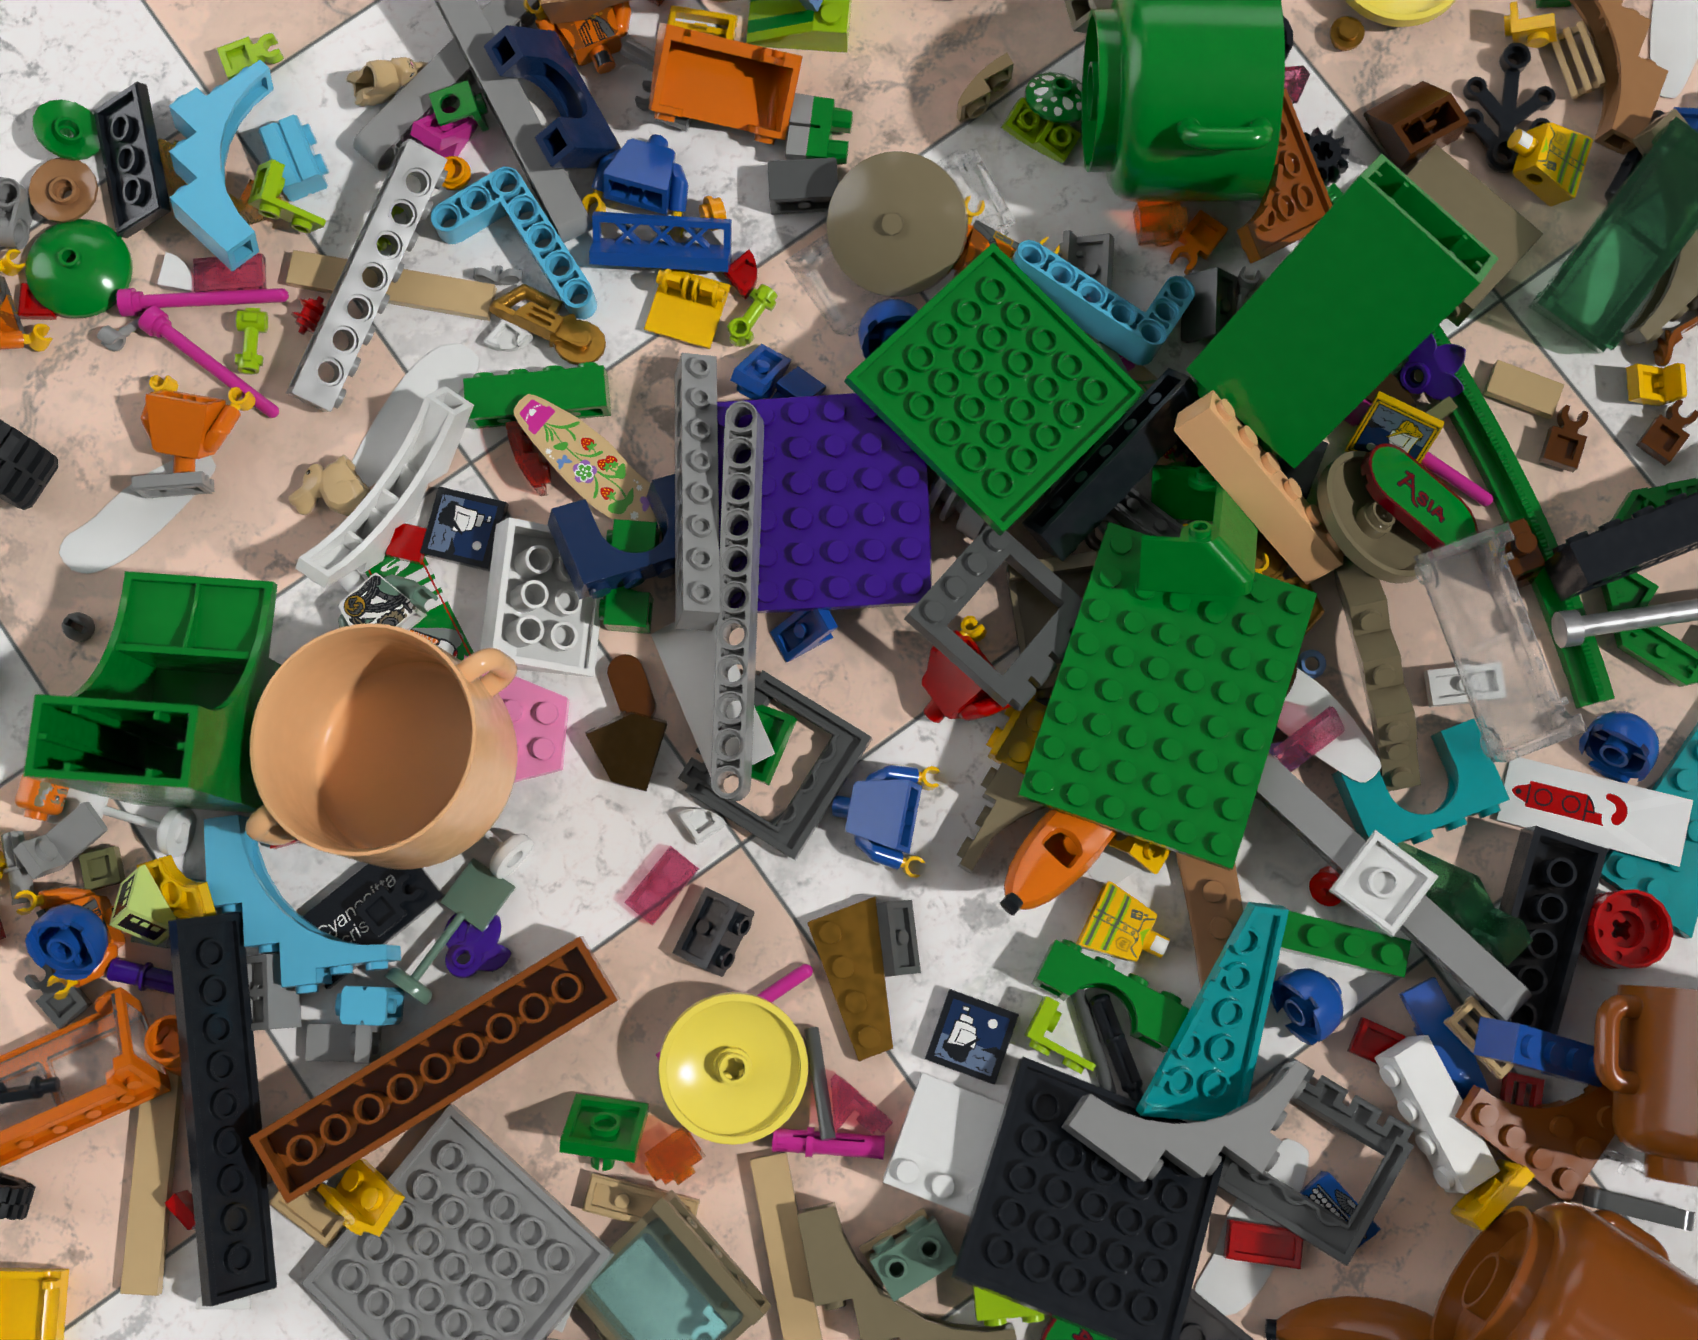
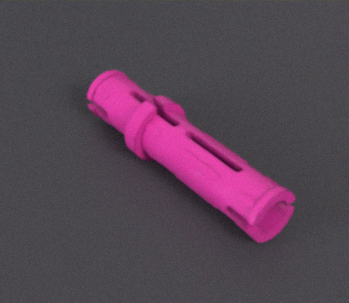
M807 1127V1130L778 1128L773 1132L772 1152L805 1153V1157L811 1158L813 1154L865 1157L883 1160L885 1135L835 1132L836 1139L821 1141L820 1131H814L815 1127Z

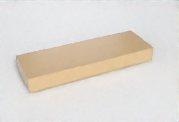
M592 1172L582 1211L635 1224L669 1191ZM675 1193L696 1217L700 1199Z

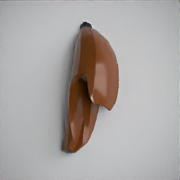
M1342 1296L1319 1299L1292 1309L1278 1319H1266L1265 1335L1267 1340H1430L1433 1316L1417 1308L1391 1300L1373 1297Z

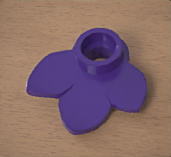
M1430 333L1409 354V361L1401 368V384L1410 393L1420 394L1426 392L1436 400H1444L1448 396L1453 398L1463 392L1464 386L1454 374L1459 371L1464 363L1466 349L1456 344L1437 346L1434 336ZM1417 369L1421 370L1424 375L1421 382L1416 381L1414 378V372Z
M456 913L448 920L445 929L456 916ZM495 915L483 932L465 919L446 943L449 950L445 957L446 967L453 976L469 978L478 971L494 972L507 963L512 953L505 946L497 944L502 930L498 915ZM461 954H468L471 957L466 964L458 963L457 958Z

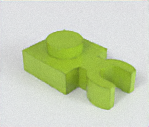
M264 34L255 44H253L248 36L218 47L217 51L227 78L229 80L232 79L243 68L250 67L259 60L271 64L282 61L284 57L279 49L268 51L270 46L278 44L274 34Z

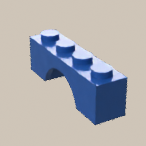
M1480 1016L1474 1055L1541 1071L1542 1074L1602 1088V1083L1599 1081L1594 1068V1046L1526 1025Z

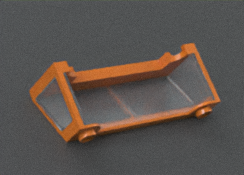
M122 987L108 990L98 997L94 1003L97 1013L0 1056V1082H3L7 1088L29 1085L34 1076H40L43 1079L58 1076L60 1079V1091L46 1093L38 1099L0 1104V1167L171 1091L170 1079L166 1069L154 1061L145 1050L144 1040L150 1025L140 1000Z

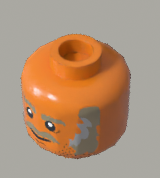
M22 774L15 796V804L19 808L25 809L24 817L46 821L48 815H59L62 813L69 788L24 777Z

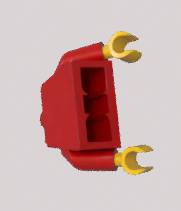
M974 616L964 617L961 622L962 630H954L953 632L994 668L975 643L981 641L986 636L987 631L984 625L980 624L971 630L978 624V621ZM932 646L927 671L922 678V686L932 698L924 708V714L928 719L935 723H940L946 716L949 719L972 721L994 715L1011 707L1009 704L1004 708L999 705L935 646ZM1035 694L1026 705L1034 701Z

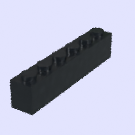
M1168 368L1022 522L1043 550L1064 561L1077 549L1078 545L1092 530L1100 525L1108 513L1126 497L1127 493L1141 478L1149 473L1157 461L1175 445L1176 441L1180 438L1174 432L1178 413L1200 399L1197 393L1198 387L1190 376Z

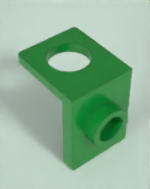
M468 80L429 94L437 122L440 126L473 115L482 132L489 130L484 114L489 113L482 93L475 94ZM455 96L460 100V106L455 112L445 113L442 111L441 103L446 97Z

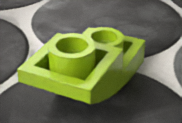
M1024 97L1017 100L1001 126L1003 130L1022 143L1060 163L1065 162L1081 136V133L1069 124L1054 123L1038 116L1030 109Z

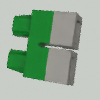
M795 93L786 144V160L836 158L837 164H847L849 142L832 140V133L851 134L853 111L836 108L835 99Z

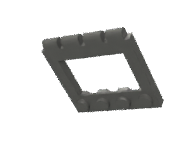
M987 525L906 615L904 620L1004 708L1009 704L1015 710L1021 711L1036 693L1035 688H1040L1057 668L1056 664L1062 662L1082 598L1010 533L1005 531L999 536ZM1005 560L1059 609L1002 676L947 625Z
M762 670L759 676L755 674L754 704L756 706L761 704L768 706L771 700L774 699L832 735L777 824L774 826L736 801H729L717 796L712 790L711 777L704 762L701 763L691 757L678 779L688 785L685 792L796 861L834 798L870 744L872 737ZM697 748L696 752L701 755L699 748Z
M1292 1057L1289 1062L1296 1061V1059ZM1279 1065L1277 1066V1068H1276L1275 1072L1273 1073L1271 1079L1269 1080L1268 1084L1272 1081V1079H1273V1078L1276 1076V1074L1280 1071V1069L1282 1068L1281 1066H1279ZM1306 1066L1309 1069L1304 1077V1080L1307 1081L1306 1087L1297 1099L1293 1100L1291 1098L1290 1100L1384 1156L1349 1221L1343 1220L1265 1171L1261 1174H1250L1227 1156L1225 1157L1218 1187L1340 1263L1348 1266L1414 1147L1413 1144L1408 1142L1414 1129L1389 1115L1382 1127L1377 1124V1121L1383 1110L1355 1095L1348 1107L1342 1102L1349 1090L1321 1075L1316 1086L1311 1085L1309 1081L1315 1070Z

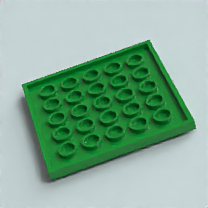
M994 243L986 248L856 367L844 381L999 536L1022 516L1145 393L1120 366Z

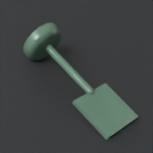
M473 858L440 901L456 913L451 923L412 975H409L399 967H391L385 974V977L427 1006L433 994L419 980L464 919L483 932L516 887L504 878L497 879L488 867Z

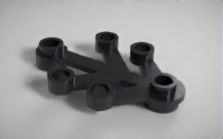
M1522 43L1509 44L1500 56L1499 64L1505 72L1501 104L1487 89V83L1481 77H1472L1463 89L1464 96L1470 101H1478L1499 126L1497 137L1484 123V116L1480 110L1471 108L1465 112V115L1473 117L1477 124L1469 123L1464 131L1468 133L1474 132L1487 148V164L1491 169L1499 173H1508L1514 169L1518 153L1507 147L1508 139L1514 132V127L1536 111L1547 110L1556 98L1552 88L1542 86L1536 90L1529 100L1516 108L1520 72L1526 68L1531 59L1530 50ZM1508 59H1514L1517 65L1512 64ZM1470 86H1477L1480 89V92H1473ZM1538 95L1546 96L1548 102L1541 101ZM1538 118L1531 124L1528 130L1551 122L1545 118ZM1498 154H1504L1507 157V161L1502 160Z

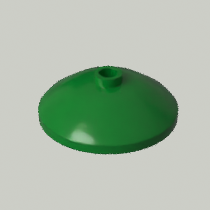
M77 219L66 223H58L47 229L33 243L28 253L25 267L26 280L34 297L55 314L68 318L92 317L113 307L117 303L118 289L129 287L133 271L132 257L123 239L117 236V233L109 226L89 219ZM76 255L74 261L70 263L66 262L70 256Z

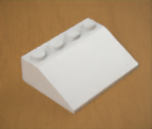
M510 517L496 524L480 650L485 648L501 650L515 661L517 670L594 677L601 621L599 620V603L603 597L592 599L591 596L583 599L578 598L548 525Z
M922 1072L886 1168L883 1183L970 1217L1005 1104Z

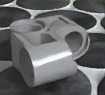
M0 177V246L23 249L29 240V230L35 209L30 203L29 192L16 180Z

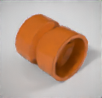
M176 1015L164 1016L156 1020L149 1027L145 1035L144 1047L147 1054L154 1061L172 1074L182 1077Z

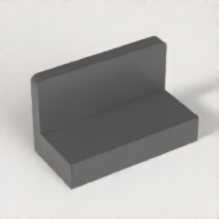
M836 158L769 161L768 184L771 215L828 212L831 198L838 186Z
M1219 267L1184 276L1195 288L1194 298L1181 317V341L1185 343L1203 339L1212 340L1237 313L1238 277Z

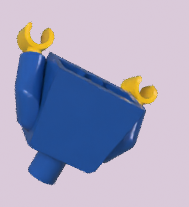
M657 134L651 135L648 142L629 139L621 149H617L604 156L599 162L591 185L594 188L593 193L586 195L582 200L587 213L590 211V206L595 202H598L596 212H606V205L602 200L604 193V199L667 215L668 210H672L671 216H682V212H686L689 186L682 166L675 163L676 152L668 148V141L663 136ZM681 227L680 238H683L686 230Z
M888 765L869 774L865 781H856L853 785L851 797L837 795L832 803V814L834 817L847 818L846 832L854 835L855 845L870 860L896 870L901 867L906 875L917 878L920 875L909 871V863L912 860H917L925 864L924 860L914 855L905 858L903 853L910 854L922 788L930 791L939 786V784L927 782L926 773L938 774L940 771L934 766L927 767L922 772H919L914 767Z

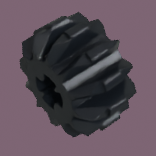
M1319 127L1313 129L1311 135L1304 132L1324 185L1326 186L1328 182L1332 184L1337 183L1341 177L1340 174L1345 173L1348 168L1346 160L1350 155V149L1342 147L1344 137L1334 139L1332 137L1333 129L1328 130L1323 135Z

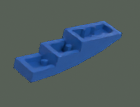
M1431 977L1399 993L1415 1024L1413 1029L1416 1035L1429 1036L1462 1100L1465 1099L1473 1085L1481 1087L1490 1093L1474 1054L1443 1023L1454 1012L1436 978Z

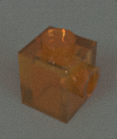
M1136 202L1133 218L1138 246L1155 244L1158 247H1165L1179 240L1183 229L1188 226V214L1185 206L1181 207L1180 202Z
M682 1126L644 1153L648 1158L644 1164L656 1182L662 1179L666 1185L674 1179L676 1184L679 1185L696 1173L693 1165L706 1155L690 1131Z

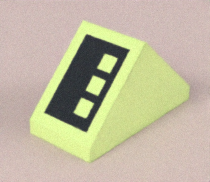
M142 865L121 882L109 925L154 945H159L169 938L168 921L176 920V917L146 865Z

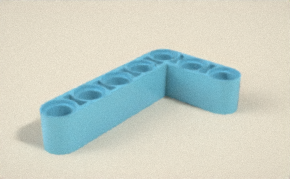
M501 167L433 208L431 212L432 225L439 237L448 244H458L507 215L568 313L574 314L576 319L581 320L590 318L595 313L597 300L590 283L515 169ZM506 185H516L512 191L502 192ZM486 202L482 209H472L476 203ZM524 212H533L532 217L529 219H519ZM447 220H457L453 226L449 228L443 227ZM543 239L552 240L547 247H536L538 242ZM559 267H569L565 275H554ZM576 295H587V299L583 303H572Z
M1026 240L1021 242L1011 258L1083 331L1136 365H1147L1153 360L1195 295V288L1188 279L1182 276H1172L1166 281L1145 313L1036 241Z

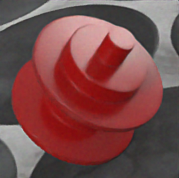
M318 296L316 300L308 298V300L299 299L303 309L300 313L292 312L291 315L296 319L295 323L300 326L298 330L300 334L305 335L306 331L314 333L326 308L322 304L325 300L324 298Z
M1331 866L1321 868L1311 878L1309 883L1312 897L1324 906H1335L1342 901L1329 891L1340 876Z

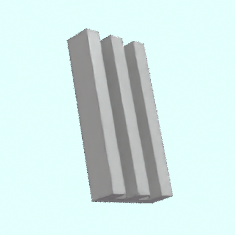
M203 471L131 476L132 489L144 498L212 494L214 492V480L212 478L209 479V476L205 475Z

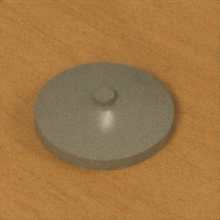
M903 151L880 153L854 166L835 189L827 214V236L837 264L857 285L870 292L885 296L899 297L918 294L942 281L960 259L968 233L966 204L954 179L932 160L921 155Z
M1350 451L1340 455L1323 470L1317 489L1318 504L1323 521L1338 547L1363 571L1386 582L1408 583L1429 571L1435 564L1439 553L1424 543L1369 494L1365 486L1369 482L1366 475L1362 477L1361 462L1367 452Z

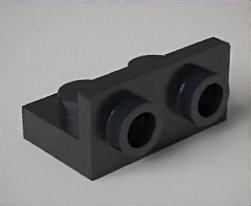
M705 887L672 953L704 970L723 977L726 970L732 966L735 960V952L743 936L751 928L755 912Z

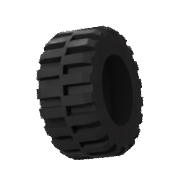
M0 419V499L19 509L26 510L33 507L57 471L58 459L36 441Z

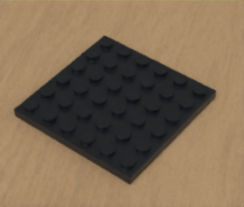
M1026 1057L1020 1058L951 1277L1109 1340H1179L1226 1155L1222 1152L1218 1154L1222 1157L1219 1166L1212 1175H1205L1204 1178L1191 1177L1162 1155L1160 1159L1164 1163L1158 1174L1152 1180L1147 1178L1145 1182H1135L1062 1128V1125L1080 1098L1084 1095L1092 1094L1117 1110L1145 1120L1172 1124L1189 1122L1181 1119L1141 1116L1136 1111L1139 1102Z

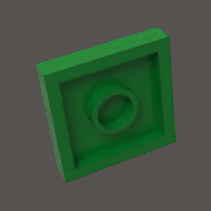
M576 1093L560 1139L559 1153L592 1157L591 1166L595 1170H599L600 1159L603 1158L602 1171L612 1169L615 1165V1160L635 1163L648 1117L649 1103Z

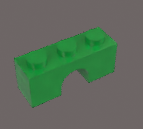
M614 519L613 530H607L606 541L621 551L642 553L659 545L660 529L657 522ZM624 586L612 589L606 595V599H600L599 620H604L603 624L608 631L650 634L654 599L650 592L635 591Z

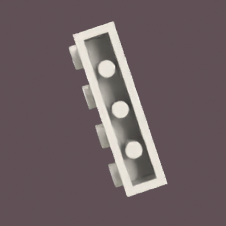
M1428 1035L1407 1036L1374 1057L1380 1067L1379 1073L1382 1080L1391 1088L1398 1101L1397 1107L1400 1114L1409 1122L1411 1128L1414 1129L1413 1132L1416 1135L1415 1142L1418 1148L1427 1156L1434 1169L1433 1176L1445 1192L1467 1194L1500 1172L1484 1139L1455 1117L1463 1100Z

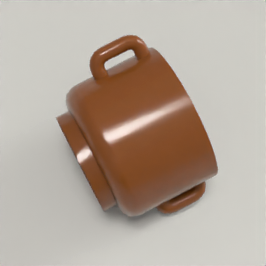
M1617 985V995L1605 1000L1597 1011L1594 1038L1595 1073L1599 1081L1609 1090L1613 1091L1612 1124L1614 1133L1619 1141L1628 1148L1645 1153V1177L1698 1187V990Z
M1570 1202L1551 1203L1534 1212L1522 1205L1513 1206L1499 1214L1484 1231L1478 1234L1457 1263L1437 1303L1431 1323L1429 1339L1698 1340V1280L1672 1264L1667 1251L1654 1236L1611 1210L1599 1209L1592 1212L1583 1206Z

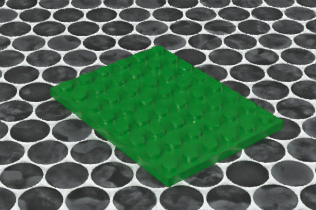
M1109 522L1017 797L1230 871L1233 869L1317 593L1255 572L1252 592L1244 596L1235 597L1139 590L1141 537L1146 534Z

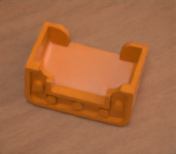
M659 23L649 110L655 111L654 118L674 122L675 116L687 117L755 133V141L774 145L775 138L780 140L786 139L803 56Z

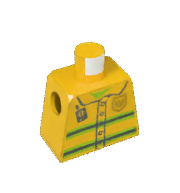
M1545 123L1527 132L1517 129L1511 134L1507 142V147L1518 153L1513 169L1514 177L1550 207L1572 200L1576 197L1594 139L1555 123Z
M1106 881L1097 896L1076 944L1083 949L1128 962H1137L1142 950L1161 959L1168 947L1170 938L1152 930L1158 916L1154 911L1114 883Z

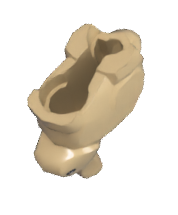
M407 57L368 61L360 71L349 73L346 81L352 83L354 87V97L356 98L354 103L364 107L367 105L383 104L391 100L399 88L407 85L428 63L414 62Z
M342 455L335 462L328 464L325 469L320 464L311 465L305 472L303 485L288 498L290 504L295 506L297 512L302 515L310 514L318 499L323 498L326 505L332 511L349 516L371 490L356 473V467L347 456Z

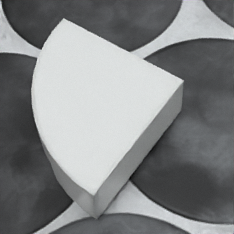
M165 252L157 285L161 289L183 293L195 292V280L188 266L179 257Z
M501 319L483 342L491 349L510 352L525 347L534 338L525 329Z
M687 809L677 814L697 845L728 825L721 816L706 809Z

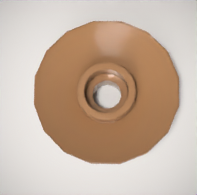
M59 157L47 161L36 170L31 178L28 192L30 203L39 215L52 222L66 223L75 221L89 212L96 201L98 185L96 176L88 165L80 160ZM68 191H72V193L70 194V196H68L67 198H64V195H65Z

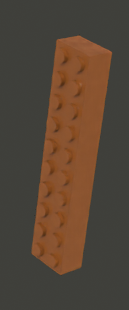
M579 936L255 1133L249 1139L283 1199L288 1204L620 1000V997L585 938Z

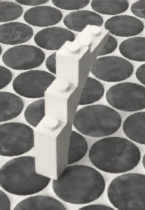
M446 386L427 395L402 446L372 490L331 534L299 557L295 569L325 589L356 569L364 573L382 562L395 529L416 516L428 483L448 472L474 405Z

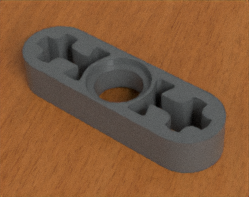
M1585 1186L1582 1202L1584 1206L1611 1210L1621 1215L1693 1231L1696 1212Z

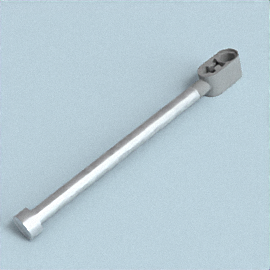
M1698 599L1582 616L1576 609L1555 612L1552 617V633L1556 644L1560 648L1581 645L1585 637L1697 621Z

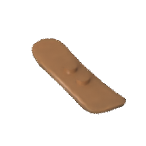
M1175 852L1189 915L1200 988H1202L1244 911L1236 864L1229 871Z

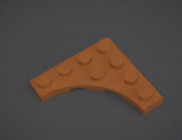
M1286 88L1284 89L1277 156L1268 189L1252 218L1244 226L1237 229L1242 249L1246 253L1250 264L1305 237L1333 206Z
M1603 1084L1602 1088L1588 1085L1583 1089V1094L1566 1102L1559 1100L1552 1103L1539 1104L1536 1107L1516 1105L1503 1101L1491 1095L1483 1088L1473 1085L1455 1116L1510 1162L1526 1166L1535 1175L1533 1180L1562 1202H1571L1615 1135L1612 1124L1613 1091Z

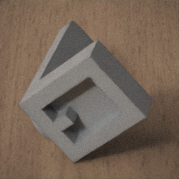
M84 802L47 834L23 841L12 851L34 880L65 868L101 837L108 828L90 802Z
M308 1024L305 1059L306 1061L372 1063L381 1057L382 1026Z

